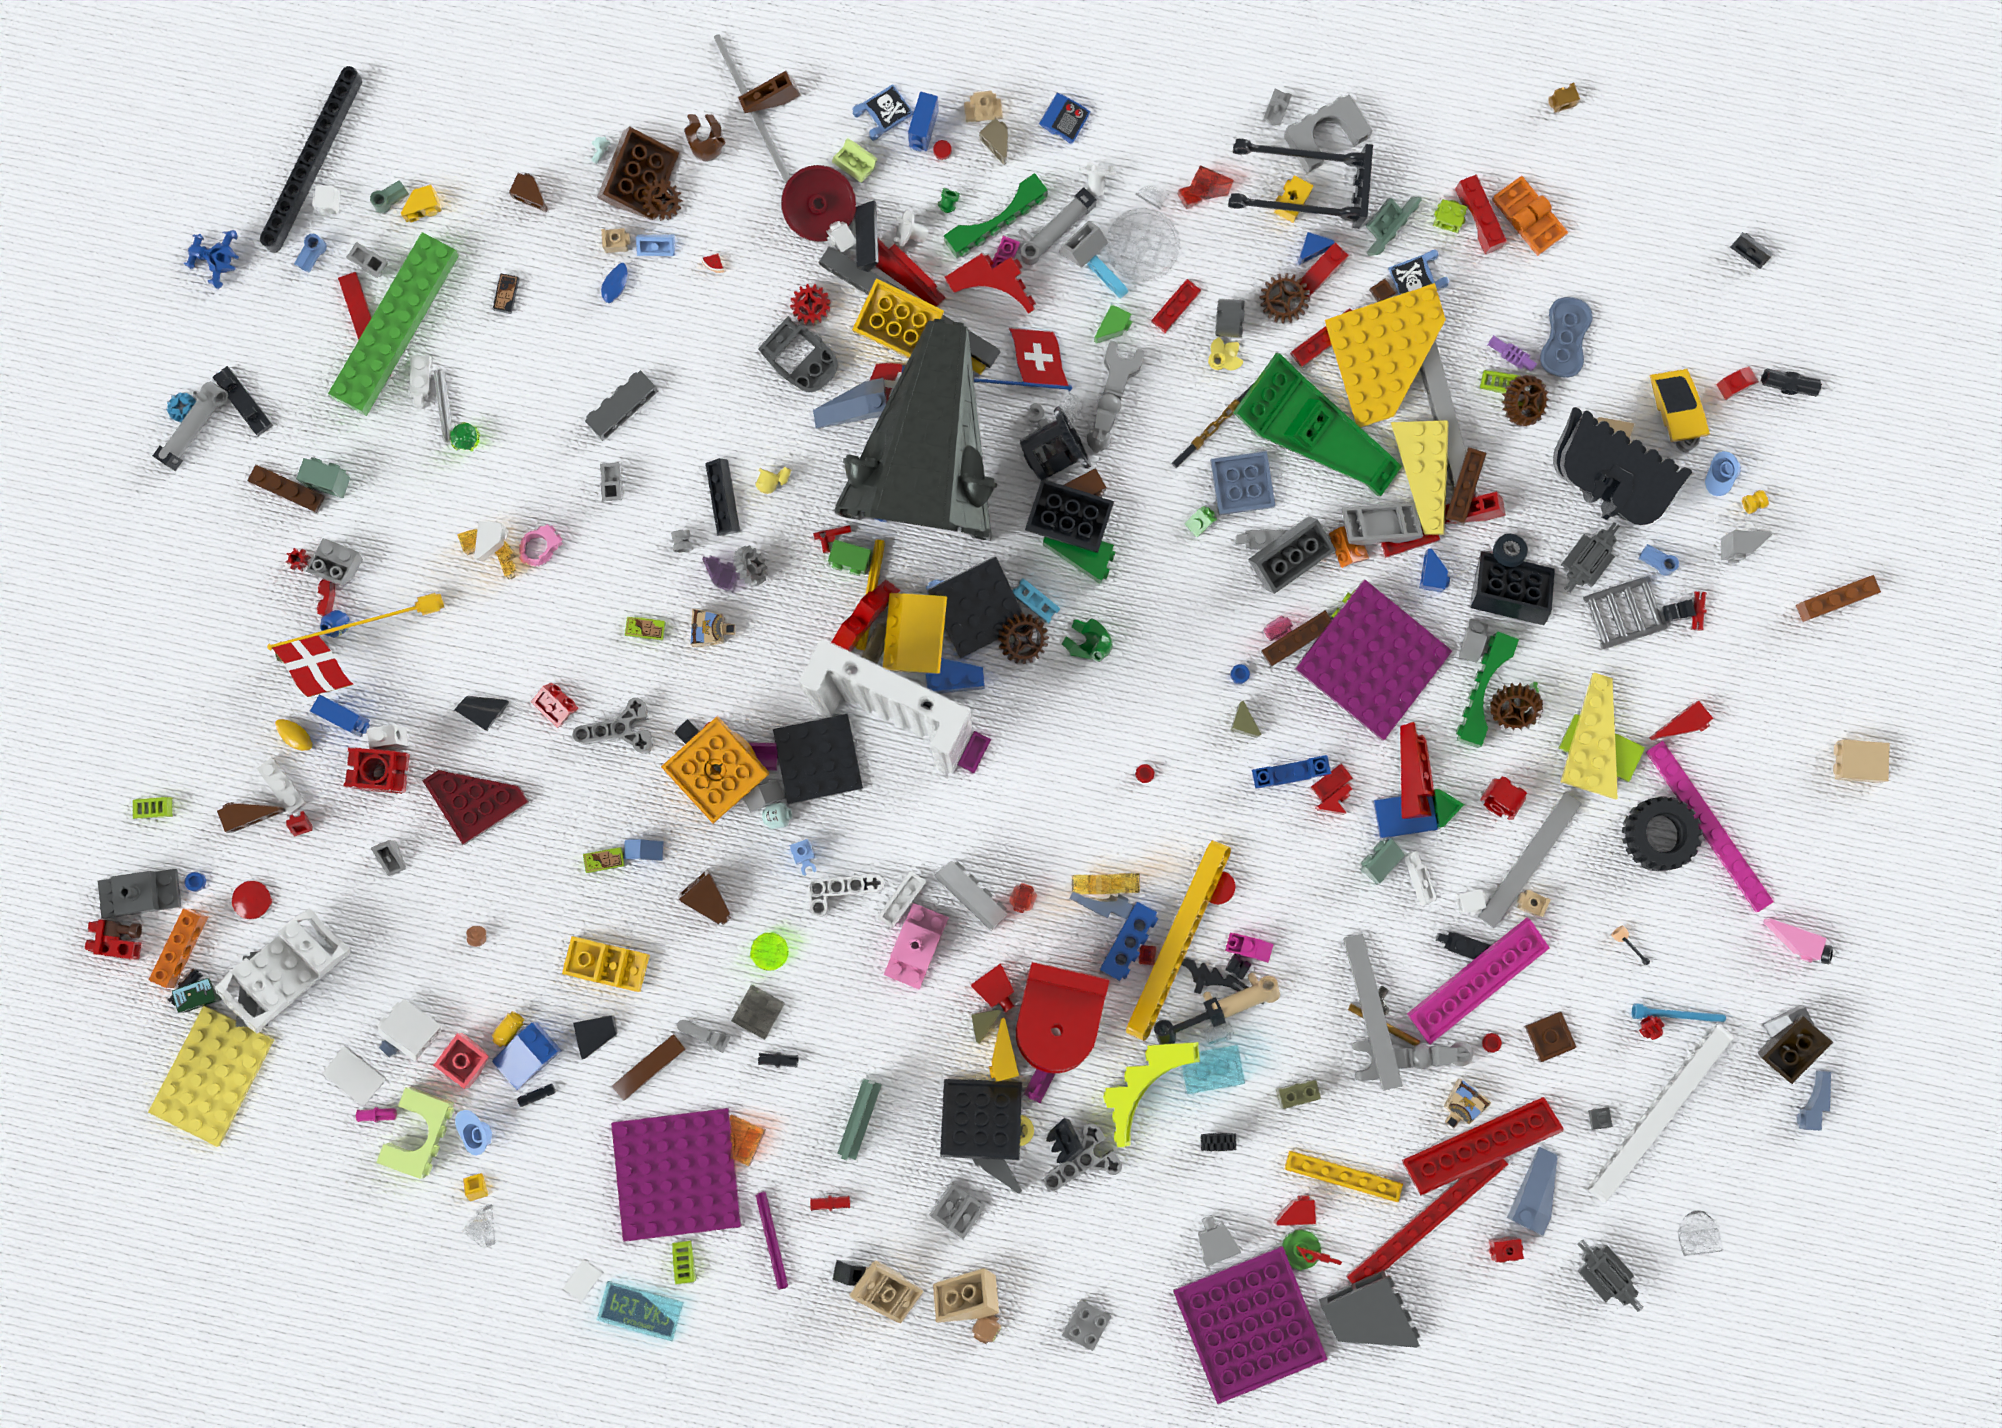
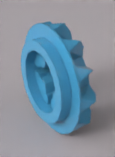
M178 392V394L171 396L170 401L167 402L168 406L166 409L169 417L177 422H182L196 403V400L188 393ZM181 402L182 404L187 405L186 407H183L182 412L181 410L176 409L180 406Z

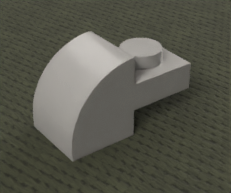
M358 242L354 244L346 256L348 260L375 278L380 276L389 263Z
M620 462L600 463L602 501L622 500L623 482L621 480Z
M1473 619L1468 621L1459 658L1475 663L1478 662L1486 643L1488 624Z

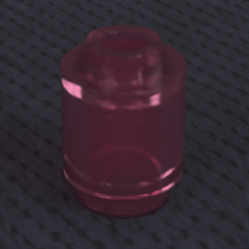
M1281 615L1266 624L1263 631L1269 641H1277L1292 631L1291 627L1293 624L1288 617Z

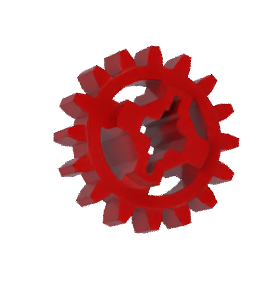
M806 284L805 289L800 286V292L794 291L795 298L792 297L790 299L793 303L790 305L791 310H794L792 312L793 316H798V322L804 320L805 325L809 321L812 322V325H815L816 320L822 323L821 317L827 318L826 311H831V308L827 306L831 304L830 299H827L829 297L828 293H823V287L817 289L816 284L812 288H810L809 284ZM809 299H811V302L813 303V304H812V311L810 310V307H809V302H810Z

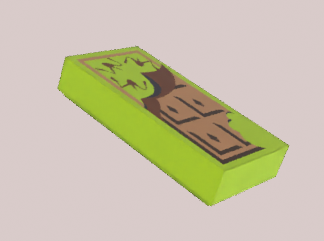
M627 617L624 635L663 641L666 622Z
M622 847L583 854L586 873L625 867Z

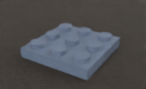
M1267 451L1210 459L1218 515L1275 508Z

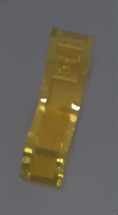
M478 529L457 534L462 550L467 556L475 553ZM504 540V546L497 550L495 554L499 559L504 576L510 580L516 578L514 572L517 569L511 559L517 556L511 546Z
M1140 873L1071 875L1072 892L1080 895L1140 893Z

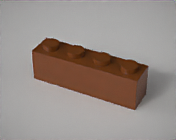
M1871 575L1805 600L1795 606L1802 622H1806L1881 593L1875 576Z

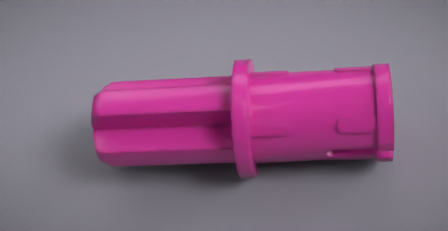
M375 1107L374 1109H358L356 1111L357 1122L374 1121L378 1123V1121L395 1120L397 1117V1110L395 1108L379 1109Z

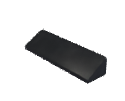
M874 200L858 205L855 211L856 263L858 269L866 272L871 271L879 263L877 204Z
M718 458L706 462L705 466L717 536L740 532L729 461Z

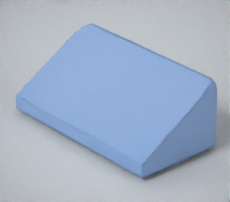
M638 234L636 236L637 256H675V235Z

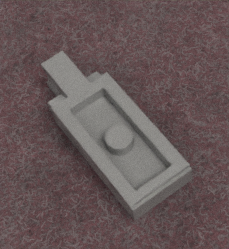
M1288 530L1245 531V534H1237L1235 536L1236 544H1246V548H1250V550H1262Z

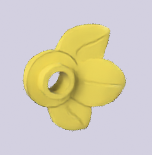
M1218 337L1211 343V355L1209 356L1208 364L1212 369L1221 370L1224 368L1232 371L1243 365V360L1236 357L1239 351L1238 342L1224 344L1223 340ZM1219 359L1221 363L1216 364L1214 360Z

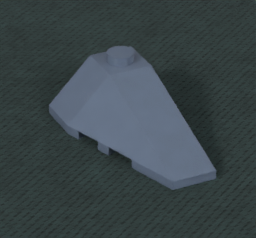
M884 378L865 381L813 409L816 429L880 417L888 401Z
M1538 1147L1507 1215V1219L1543 1236L1552 1215L1558 1155Z

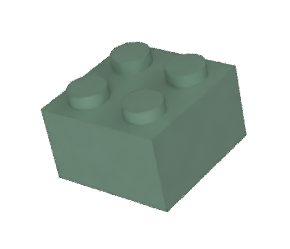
M311 457V459L303 458L296 478L307 488L344 498L351 479L346 474V470L341 469L339 465L330 462L327 465L322 463V460Z

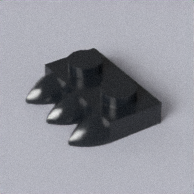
M1063 1118L1047 1135L1046 1142L1055 1141L1051 1152H1060L1056 1163L1072 1162L1084 1151L1068 1118Z

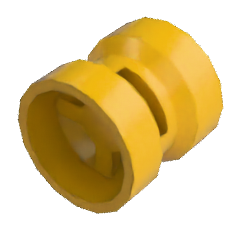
M1758 490L1754 492V495L1742 497V505L1748 514H1752L1759 508H1767L1769 500L1763 490Z

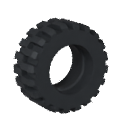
M1660 796L1640 802L1629 811L1630 815L1626 816L1624 820L1626 826L1622 827V833H1625V838H1622L1623 844L1627 843L1628 846L1626 852L1628 855L1632 854L1634 856L1632 860L1635 863H1641V867L1645 869L1650 868L1652 871L1673 870L1692 861L1691 857L1697 855L1698 850L1696 848L1702 844L1699 836L1703 835V831L1698 828V824H1701L1699 818L1695 819L1693 816L1696 812L1693 809H1688L1687 803L1684 801L1678 802V799L1674 797ZM1656 816L1668 818L1676 827L1677 841L1673 849L1668 852L1657 851L1648 841L1647 826L1650 820Z

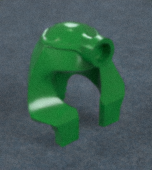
M1093 618L1087 622H1082L1078 619L1073 620L1071 627L1086 637V641L1081 645H1077V643L1066 636L1061 645L1068 650L1069 654L1074 657L1091 659L1097 662L1107 657L1112 650L1113 640L1106 628Z

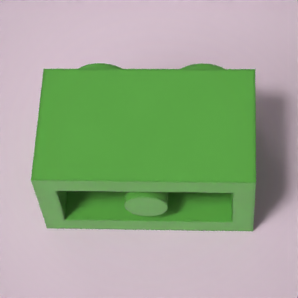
M834 539L828 563L835 570L842 571V569L850 570L849 573L856 576L866 575L872 552L870 549Z

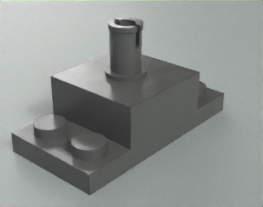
M177 869L156 872L144 871L97 880L101 919L181 907Z

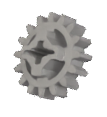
M745 545L734 552L735 556H733V559L736 562L733 565L736 567L735 572L740 573V579H744L745 584L749 583L750 587L758 586L767 580L766 576H768V573L765 570L768 567L765 565V559H761V553H757L756 548L752 549L750 545L747 547Z

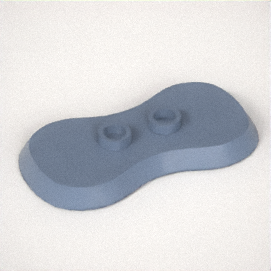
M1562 297L1555 300L1549 310L1550 336L1540 354V362L1546 372L1554 376L1569 378L1574 377L1581 371L1584 365L1582 342L1593 320L1592 310L1586 302L1577 298Z

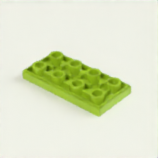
M1578 714L1573 715L1558 749L1568 754L1580 716ZM1615 733L1617 777L1630 782L1645 747Z

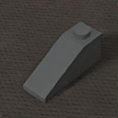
M972 1158L976 1167L980 1165L984 1171L1016 1193L1020 1194L1022 1192L1005 1160Z

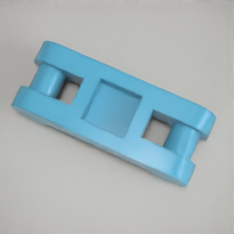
M1022 578L1019 582L1020 585L1012 590L1016 599L1049 624L1052 620L1051 617L1055 613L1057 614L1060 608ZM1025 589L1029 591L1026 597L1022 594ZM1044 605L1049 607L1046 613L1041 610Z

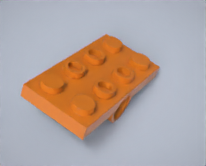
M1522 175L1491 199L1537 256L1568 234L1565 227L1552 213V206L1548 199L1543 195L1538 196Z

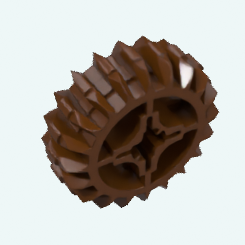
M1279 273L1277 274L1278 280L1273 276L1270 278L1272 284L1267 281L1265 282V286L1268 289H1261V292L1266 295H1260L1259 299L1263 300L1260 303V307H1266L1263 310L1264 314L1270 312L1268 319L1275 316V323L1280 318L1282 319V324H1285V319H1288L1291 324L1293 322L1292 317L1298 321V313L1304 316L1305 311L1303 309L1309 308L1306 302H1310L1311 298L1305 296L1310 294V290H1304L1307 287L1306 283L1300 285L1302 278L1295 281V274L1290 279L1288 278V273H1285V278H1282ZM1285 285L1293 286L1298 292L1288 291ZM1279 286L1280 293L1274 299L1269 300L1271 292ZM1283 291L1284 295H1287V297L1289 296L1287 306L1286 302H1283V300L1281 301ZM1301 297L1297 308L1291 311L1290 304ZM1271 305L1282 306L1285 313L1275 310Z
M1523 375L1509 381L1510 386L1505 387L1506 393L1502 394L1505 398L1501 401L1504 404L1502 410L1506 411L1505 417L1509 418V421L1517 426L1526 427L1542 420L1541 415L1546 414L1544 410L1549 407L1546 403L1550 400L1546 396L1549 391L1545 390L1546 385L1542 383V380L1535 376Z
M1021 613L1019 618L1014 614L1013 621L1007 618L1008 625L1002 623L1001 626L1004 628V631H998L1003 636L997 638V641L1001 643L998 647L1000 650H1003L1002 654L1007 656L1009 661L1014 659V662L1018 664L1021 660L1022 664H1026L1028 659L1030 663H1033L1032 657L1039 659L1038 653H1045L1042 647L1048 646L1044 642V640L1049 639V636L1045 635L1048 629L1043 628L1045 624L1043 621L1039 622L1037 616L1033 618V615L1030 613L1027 616ZM1020 625H1028L1027 627L1025 626L1022 630L1015 629ZM1034 629H1036L1037 632L1036 643L1032 641ZM1011 634L1015 637L1012 649L1009 644ZM1017 635L1026 637L1029 642L1021 641ZM1025 647L1031 648L1026 652H1019L1022 651V649Z
M1512 682L1509 687L1504 684L1503 689L1498 688L1497 694H1493L1490 701V713L1499 726L1504 725L1505 730L1511 727L1513 731L1515 728H1519L1522 731L1523 727L1529 729L1530 724L1535 725L1537 720H1540L1543 712V700L1540 693L1536 692L1535 687L1530 688L1528 684L1522 686L1521 682L1518 685H1514Z

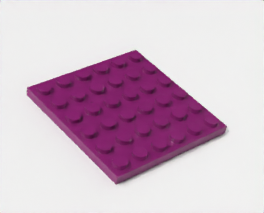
M1364 579L1294 670L1379 739L1384 741L1452 653V650Z
M729 1108L611 1123L623 1242L742 1227Z
M1283 1246L1173 1289L1174 1296L1217 1405L1328 1360Z

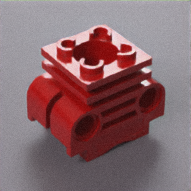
M348 748L347 766L354 767V769H346L344 787L396 794L406 792L407 775H405V772H408L410 754L389 750ZM384 762L385 774L381 779L376 780L374 777L375 768L378 764Z

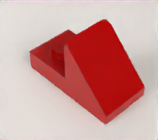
M1347 783L1315 807V809L1327 813L1347 814L1338 800L1341 802L1351 796L1349 792L1353 789Z

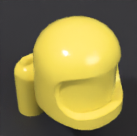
M784 466L778 474L759 468L760 474L757 482H755V486L760 492L771 494L775 491L779 482L781 486L787 483L792 470Z

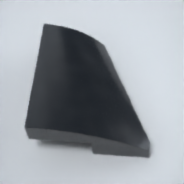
M466 696L454 711L488 732L496 718L501 716L509 701L506 699Z
M615 1015L573 1023L581 1059L588 1058L589 1055L618 1034Z

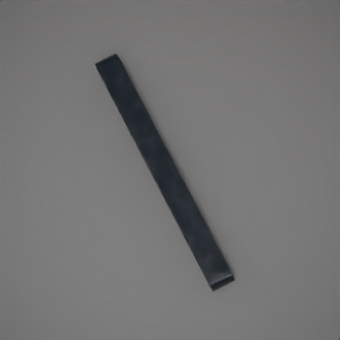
M346 66L341 70L260 235L261 244L269 252L276 253L281 250L362 85V78L353 66ZM355 75L353 79L348 80L350 76ZM331 124L329 128L324 129L326 125ZM323 140L320 145H316L317 142ZM311 157H315L313 161L308 162ZM307 173L304 178H300L302 174ZM299 189L295 195H292L295 190ZM287 206H290L288 211H284ZM282 222V225L276 228L277 224ZM274 239V242L268 245V242Z

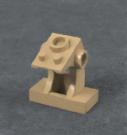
M992 90L973 92V95H970V101L964 102L966 122L995 120V118L1003 119L1001 98L996 99V93H992Z

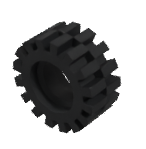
M1236 1133L1201 1134V1151L1237 1150Z

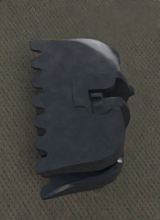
M1577 407L1572 408L1553 453V465L1560 478L1579 487L1586 502L1594 503L1600 498L1603 500L1601 505L1603 514L1601 518L1608 520L1610 517L1617 515L1636 525H1648L1659 519L1682 485L1692 474V470L1686 467L1678 471L1679 466L1671 458H1667L1662 462V456L1659 455L1656 449H1649L1647 451L1642 442L1637 439L1630 443V438L1626 436L1624 431L1618 430L1614 433V429L1610 427L1607 421H1600L1598 423V420L1593 417L1591 412L1584 410L1582 414V411Z

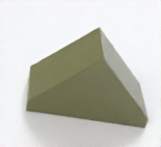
M1240 702L1230 730L1253 738L1260 737L1262 734L1245 702Z
M999 1009L971 1014L975 1039L978 1044L981 1043L1002 1012Z

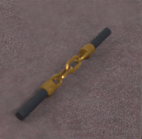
M1252 385L1237 399H1234L1222 412V415L1216 421L1209 424L1204 432L1197 436L1171 463L1175 468H1178L1195 450H1198L1204 444V440L1213 435L1220 425L1234 414V410ZM1230 409L1232 412L1228 415L1226 412ZM1214 425L1216 428L1209 433L1207 430Z

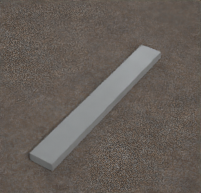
M1567 792L1563 794L1486 904L1487 908L1482 910L1478 918L1492 928H1496L1582 803Z
M1359 934L1344 937L1343 941L1382 1090L1386 1091L1403 1087L1364 936Z

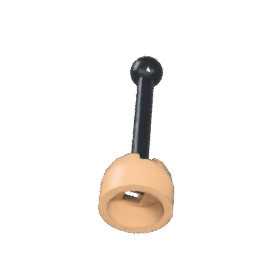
M1623 925L1612 932L1611 936L1618 942H1626L1642 959L1644 965L1650 964L1649 958H1645L1628 940L1629 932Z

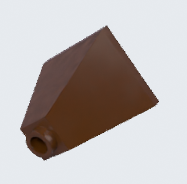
M708 869L678 894V898L683 904L718 925L720 923L724 925L731 918L730 911Z

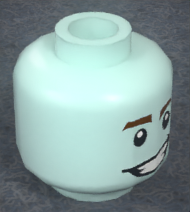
M784 803L769 804L762 812L763 823L770 829L784 828L788 826L789 820L792 819V811Z

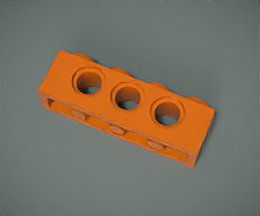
M182 909L148 979L149 981L164 988H175L206 924L208 916L192 909Z

